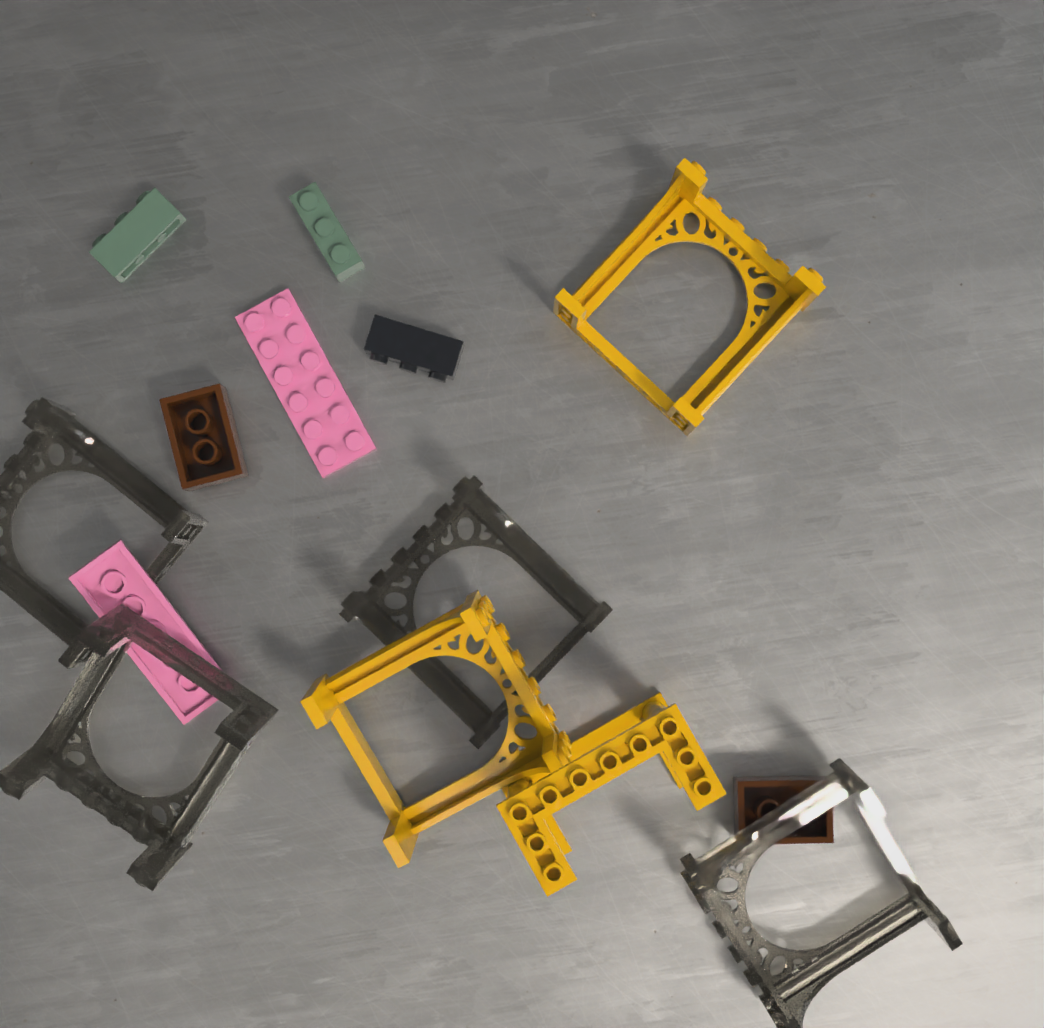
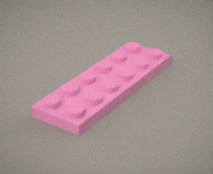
M289 288L235 317L322 478L335 473L377 449Z
M121 539L69 576L68 579L183 725L234 689V685Z

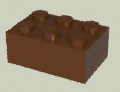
M219 383L159 399L182 490L190 492L249 476L226 387Z
M827 776L733 777L734 839L739 845L834 843L833 788L831 778Z

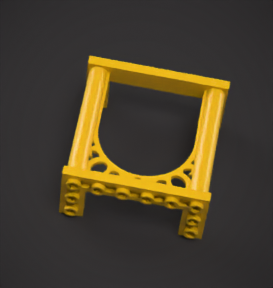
M684 158L675 168L667 193L572 295L562 288L554 297L553 313L688 436L705 419L702 415L788 322L800 310L803 312L826 286L822 283V276L812 268L807 270L802 266L792 277L789 274V267L780 259L774 260L766 253L768 249L757 238L752 240L743 232L745 228L737 219L733 217L729 219L721 212L722 207L714 198H706L702 194L708 178L705 176L706 171L697 162L692 161L690 163ZM693 213L698 218L699 229L695 234H688L683 227V219L686 214ZM675 220V227L678 233L672 236L666 233V231L673 228L670 224ZM706 224L711 233L715 231L716 235L714 238H708L704 234ZM694 242L714 248L733 263L745 285L747 311L744 324L735 340L675 403L586 320L648 254L668 244ZM730 248L737 252L735 256L729 254ZM755 268L754 272L763 276L753 279L749 276L748 269ZM762 283L770 284L775 288V295L768 299H761L754 294V287ZM755 305L761 307L769 306L766 312L764 309L761 310L760 316H757L754 312ZM754 322L755 324L750 328V323Z
M478 590L467 595L465 602L331 677L327 673L320 676L313 682L300 701L316 730L328 724L331 719L390 820L382 841L398 868L410 862L421 831L517 780L538 773H552L571 762L570 756H572L570 748L572 743L564 730L559 732L554 723L557 717L549 703L543 704L539 697V694L542 692L533 676L528 678L523 669L526 663L518 649L512 650L507 641L511 638L505 625L502 622L497 624L492 615L495 609L487 595L481 596ZM460 634L459 648L454 649L450 647L448 642L456 641L455 636ZM470 634L475 642L484 639L483 647L477 653H471L467 649L466 642ZM490 646L492 648V658L496 657L494 663L487 662L484 657ZM455 656L469 660L485 669L495 679L504 694L508 708V728L504 741L496 754L483 766L405 807L344 701L406 667L429 657ZM509 679L512 685L505 687L503 681ZM523 705V712L530 714V716H519L515 711V707ZM519 723H528L536 728L537 734L533 738H522L516 734L514 728ZM514 741L517 745L525 748L519 750V747H517L515 751L510 752L509 744Z
M658 692L572 741L570 763L552 773L534 774L503 787L502 791L507 799L496 804V807L548 897L577 880L574 871L565 857V854L571 852L572 849L552 815L558 810L658 753L679 789L684 788L697 811L727 793L677 705L673 703L668 706L662 694Z

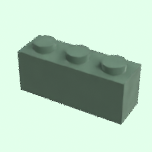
M316 182L289 196L339 283L365 268L362 259Z
M155 187L151 191L147 190L142 193L136 201L137 205L129 213L124 212L114 222L115 227L107 234H101L92 244L93 248L89 251L120 283H123L187 220Z

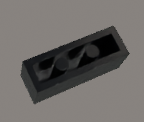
M375 314L364 351L370 355L369 359L371 361L387 365L389 360L399 363V369L416 374L418 369L428 372V378L445 383L446 379L454 380L464 349V342Z

